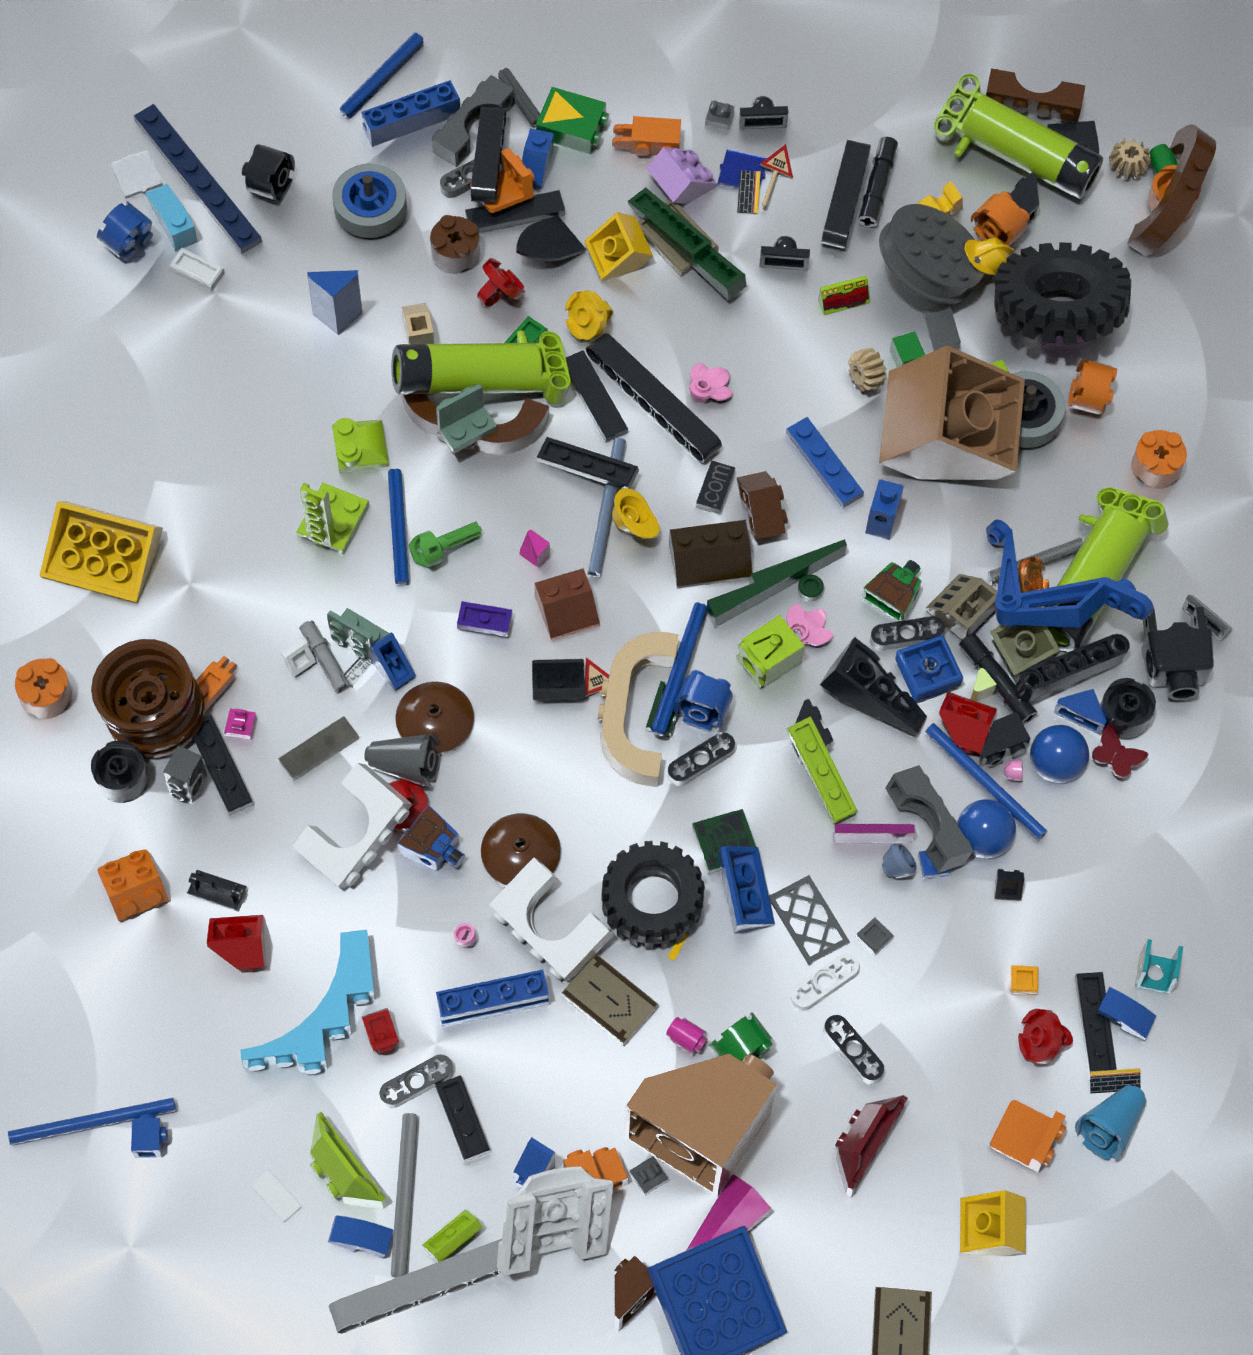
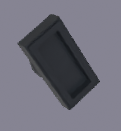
M759 96L753 100L751 107L740 108L739 128L787 127L788 106H774L773 101L769 97Z
M780 236L774 242L773 247L761 246L759 266L808 270L810 249H798L796 241L792 237Z

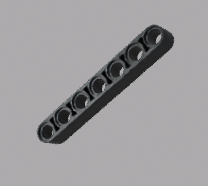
M602 334L586 347V353L589 358L699 462L706 461L722 447L719 437L610 334Z

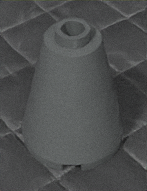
M434 734L373 741L370 746L366 747L364 759L365 762H368L370 768L421 786L431 787L430 781L436 780L439 771L441 753H436L435 745H440L437 735Z

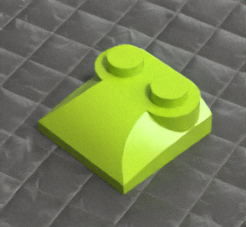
M342 418L332 425L339 474L389 466L382 420L355 422L350 418Z

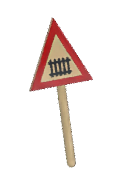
M786 144L760 163V166L774 171L762 203L763 207H766L778 173L793 179Z
M587 657L585 661V697L597 692L601 694L603 680H609V674Z

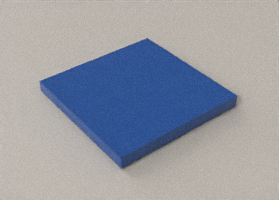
M745 1225L646 1268L680 1355H739L787 1333Z

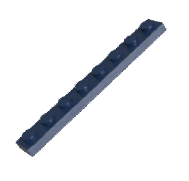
M152 104L135 114L134 120L240 253L243 254L260 244L262 238L159 109Z

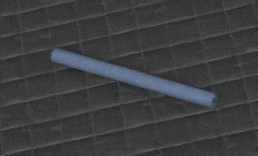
M614 439L611 458L623 461L626 445L625 439ZM607 484L604 487L587 573L591 577H599L601 573L617 487Z

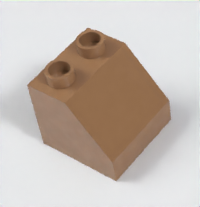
M948 345L890 370L879 464L916 479L997 480L1015 473L1017 470L1025 379Z
M726 1054L644 1078L626 1105L624 1137L713 1195L718 1196L771 1115L777 1084L770 1080L774 1075V1071L768 1064L753 1055L746 1054L743 1060L740 1061L734 1056Z

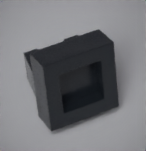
M998 869L994 898L1021 900L1024 872H1020V870L1011 872Z

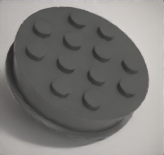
M922 204L905 205L895 212L891 222L887 223L880 233L879 247L886 265L901 283L923 298L943 304L958 303L970 294L972 287L977 285L984 273L977 270L971 264L965 252V243L968 240L975 239L957 220L941 210ZM975 256L974 262L979 263L981 261L980 258Z

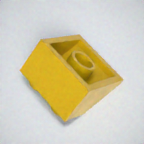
M616 212L584 240L598 274L603 281L637 271L653 257L637 218L620 212Z
M1002 1190L960 1198V1253L990 1256L1026 1253V1197Z

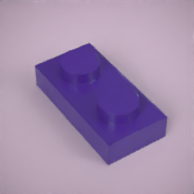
M461 601L457 629L508 637L513 612L512 609Z

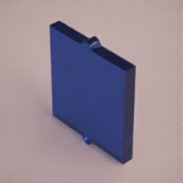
M726 150L723 164H720L721 171L717 184L739 189L740 170L760 171L761 186L766 174L764 173L765 167L760 166V163L767 158Z

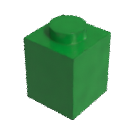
M915 331L894 337L891 340L890 353L896 367L925 355Z

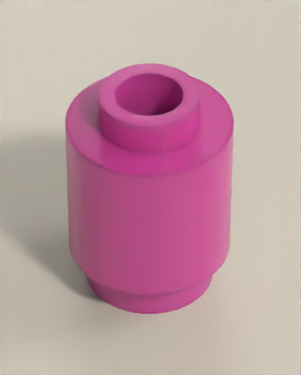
M676 1017L666 1032V1036L670 1038L672 1043L691 1055L696 1051L701 1053L708 1042V1039L705 1037L707 1032L686 1018L680 1019Z

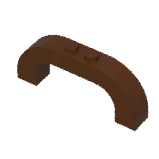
M1194 124L1187 125L1176 132L1170 148L1173 154L1179 157L1180 160L1168 188L1154 211L1134 226L1127 242L1129 246L1145 257L1159 249L1181 225L1197 197L1216 151L1215 139Z
M426 394L403 395L404 407L410 419L423 431L444 441L438 432L437 405L432 403ZM525 398L520 412L513 420L504 424H496V432L465 449L501 455L514 453L528 447L544 431L549 420V406Z

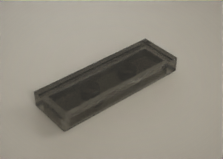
M343 716L278 758V760L294 782L357 741L359 735Z

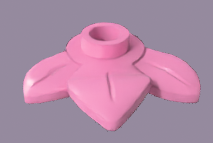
M699 363L692 368L690 372L692 381L689 391L694 400L704 402L712 398L717 401H724L733 395V392L726 387L730 378L728 370L721 367H714L709 370L703 363Z
M796 603L788 610L786 615L787 623L794 633L802 635L799 639L804 645L821 646L832 639L833 633L823 628L826 620V611L824 609L805 612L801 605Z

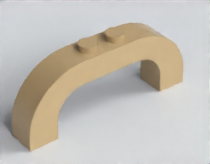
M651 632L630 640L616 654L611 665L609 680H603L601 696H606L605 705H599L597 719L602 720L600 736L604 755L610 765L620 775L641 785L657 786L662 753L646 751L635 747L624 733L623 725L629 683L633 674L645 666L673 667L679 634Z

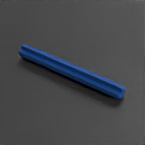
M416 32L413 33L340 106V113L346 118L351 117L424 43L423 37Z
M396 468L388 470L394 576L397 585H406L409 583L402 473L400 469Z

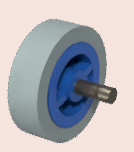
M372 163L354 166L346 170L337 179L333 188L332 198L335 217L339 224L353 235L365 238L386 235L396 229L405 217L407 201L404 183L397 173L386 166Z

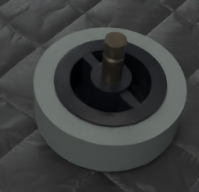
M1032 371L1014 372L1012 374L1025 379L1019 447L1033 448L1041 446L1053 439L1061 427L1065 413L1063 393L1054 381L1043 374Z

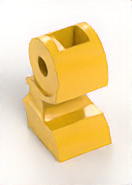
M950 181L942 189V197L938 199L928 195L917 204L936 208L948 215H956L957 212L963 209V197L952 181Z

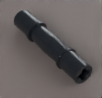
M892 137L880 138L875 157L872 161L874 166L869 177L866 194L862 198L863 203L858 222L865 227H875L877 225L881 207L884 204L883 196L888 184L890 170L894 166V158L898 147V142Z
M976 633L969 634L959 643V647L971 660L974 668L985 669L997 684L995 691L1004 700V706H1007L1012 713L1017 712L1023 725L1030 722L1038 714V711L1030 701H1022L1015 695L1014 682L993 658L994 654L988 650Z

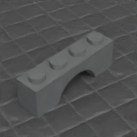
M492 75L485 81H481L471 97H467L463 101L461 108L449 116L441 130L438 129L433 134V153L454 167H457L470 152V137L466 130L474 121L480 118L481 106L505 107L507 111L514 104V89Z
M920 765L894 773L885 789L898 809L913 811L923 817L929 824L933 837L925 852L937 872L941 873L965 864L973 852L971 844L963 835L955 818L949 813L943 799L937 794L930 783L929 777L923 772Z

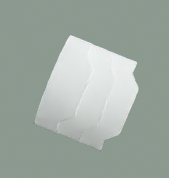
M581 1166L553 1169L528 1177L518 1194L507 1201L506 1221L503 1223L502 1241L498 1244L497 1268L502 1275L507 1276L530 1271L532 1255L570 1247L581 1260L605 1255L607 1252L613 1182L611 1180L595 1179Z

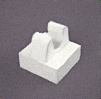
M303 639L294 642L291 647L281 651L289 671L294 676H297L316 662L311 650Z

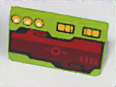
M867 276L823 286L819 290L818 302L824 315L866 305L870 301Z

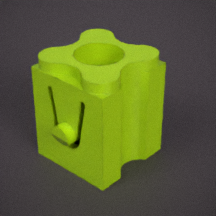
M778 615L742 639V642L737 645L740 653L736 655L739 664L748 671L754 683L761 688L762 686L766 687L801 664L805 645L781 615Z

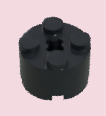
M257 144L254 147L249 162H245L242 167V176H245L246 190L269 199H282L291 186L293 179L289 178L290 170H295V160L291 154Z
M1122 678L1111 683L1104 693L1100 704L1107 721L1104 728L1110 726L1119 738H1133L1142 734L1147 729L1156 706V699L1150 687L1144 683L1136 682L1132 678Z
M111 741L101 750L98 749L92 757L91 773L97 789L103 797L117 802L139 798L148 781V770L144 758L136 746L127 741Z

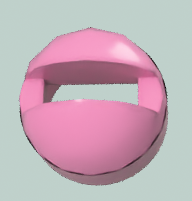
M1012 760L1006 763L1004 768L1005 776L1009 780L1023 781L1022 760Z
M463 923L455 928L454 938L459 945L469 947L476 942V931L472 925Z

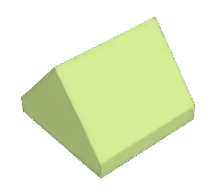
M983 668L979 669L971 696V699L974 701H980L994 695L997 685Z

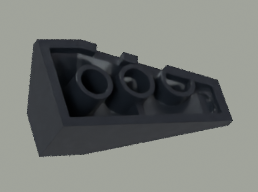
M854 637L829 668L820 686L840 701L916 735L927 717L908 692L901 691L894 682L896 677L891 672L887 673L879 664L881 659L878 655Z

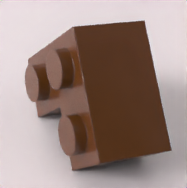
M766 471L737 477L740 501L747 510L750 533L754 538L758 540L786 533L784 524H788L785 509L781 507V500H784V494L781 485H777L775 478H771Z

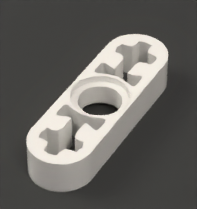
M841 954L796 985L792 990L790 998L793 1007L800 1011L809 1010L855 978L859 969L857 958L852 954ZM842 962L846 965L851 963V972L844 970L839 973L838 978L840 980L838 981L835 973L841 969ZM821 976H828L833 984L831 987L824 989L817 984V979ZM809 984H812L814 991L809 994L808 1002L804 1000L798 1001L799 992L803 995L811 990Z

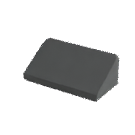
M940 303L923 311L933 351L947 345L959 350L961 341L950 304Z
M1188 595L1182 607L1183 610L1192 617L1195 607H1204L1206 628L1211 629L1212 634L1222 641L1232 630V627L1195 596Z

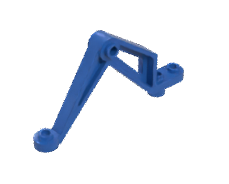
M998 519L994 520L986 528L988 540L994 545L1004 546L995 600L996 619L1003 626L1028 625L1080 628L1104 604L1140 620L1146 619L1154 610L1152 601L1145 594L1136 591L1133 583L1127 579H1120L1117 582L1103 577L1021 593L1012 529L1005 522ZM1078 603L1077 605H1070V606L1040 607V606H1050V605H1059V604Z

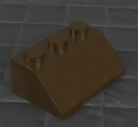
M746 520L670 529L669 548L677 589L750 579V574L753 572Z

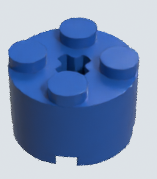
M126 202V206L122 203L117 205L104 219L103 223L106 224L104 230L99 229L97 232V240L119 258L130 261L135 256L136 248L141 243L146 245L153 236V233L150 231L152 221L129 202Z
M693 670L684 679L673 705V710L676 715L678 712L683 715L682 721L692 727L711 730L712 726H717L718 729L722 726L733 700V694L730 690L731 684L725 679H715L701 671Z

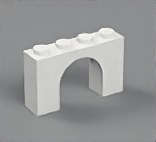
M356 763L341 784L355 795L368 811L369 826L364 838L352 847L343 848L318 827L308 825L292 845L297 852L337 887L347 888L357 882L360 877L359 872L365 865H369L377 855L375 853L381 844L384 845L390 840L393 835L392 830L397 824L402 823L410 813L408 810L413 805L369 766L362 763Z
M533 858L489 905L495 910L492 914L503 925L508 922L514 928L511 933L521 943L526 940L532 946L529 951L539 961L545 959L551 965L548 970L557 979L561 980L564 978L571 981L613 937L614 933L596 915L589 913L565 938L555 941L541 938L533 925L534 907L558 878L541 861Z

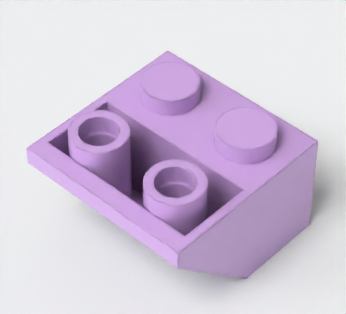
M663 147L646 167L673 203L688 204L718 185L712 178V172L700 163L699 156L690 149Z

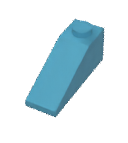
M168 184L145 193L175 251L198 242L193 222Z

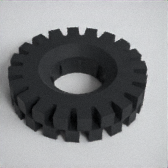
M1059 242V250H1054L1051 243L1039 244V252L1030 246L1021 249V255L1013 253L1007 257L1006 263L1002 262L998 267V273H996L995 312H998V318L1002 323L1008 322L1009 329L1015 333L1023 330V336L1033 340L1041 333L1043 334L1042 342L1054 344L1057 336H1062L1064 344H1075L1077 335L1084 342L1096 340L1097 333L1103 337L1111 334L1113 327L1119 328L1124 323L1125 318L1128 317L1131 296L1130 273L1127 267L1122 268L1123 263L1118 258L1109 259L1110 253L1099 249L1092 254V246L1080 244L1077 250L1074 251L1071 250L1072 243ZM1067 290L1078 293L1083 298L1075 301H1055L1046 299L1041 295L1049 291Z

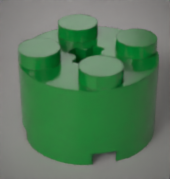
M752 1012L748 1018L745 1016L721 1034L723 1038L719 1041H712L709 1046L717 1057L730 1054L742 1061L746 1054L757 1058L762 1057L773 1045L771 1042L773 1038Z

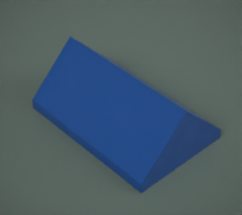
M358 270L307 272L313 315L339 335L362 314Z
M743 846L721 847L717 856L734 933L775 925L759 848Z

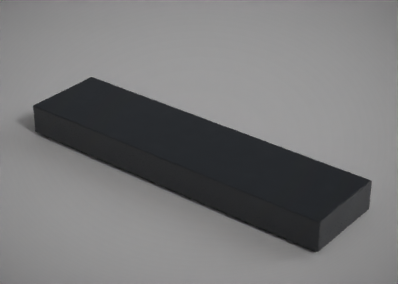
M560 190L534 195L530 199L494 213L488 212L484 206L465 210L466 219L477 225L479 233L547 219L557 215H565V207Z
M584 350L566 357L571 382L605 442L628 433L627 425Z
M546 437L537 455L538 462L620 489H630L639 472V468L636 465L550 437Z
M212 715L205 716L200 730L193 740L230 816L254 804Z
M1103 972L1077 973L1075 975L1089 1081L1090 1072L1117 1070L1110 1019L1097 1013L1106 994Z

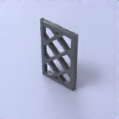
M810 875L769 895L770 903L808 965L850 943ZM808 884L814 894L813 898L797 895L799 887ZM782 896L791 898L789 910H782L776 899ZM795 900L811 904L808 916L792 913ZM815 905L822 907L828 917L827 922L811 918ZM790 918L806 922L802 935L794 931L789 923ZM810 923L825 927L822 940L806 936ZM829 928L836 930L841 941L835 944L826 942ZM804 942L820 945L819 952L809 956L803 946Z

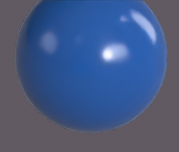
M1053 725L1040 731L1034 738L1030 748V760L1036 773L1043 779L1052 783H1068L1078 778L1086 769L1089 761V748L1083 735L1076 729L1067 725Z
M982 799L972 802L963 809L957 820L958 827L971 844L973 849L971 855L978 858L991 859L1002 855L1011 847L1015 839L1016 824L1012 813L1003 804L994 800Z

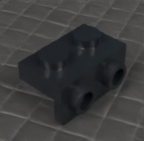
M584 659L533 660V700L585 699Z

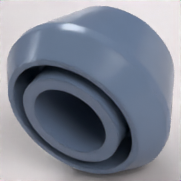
M892 844L883 856L884 863H882V868L889 877L902 878L915 873L916 862L904 845Z

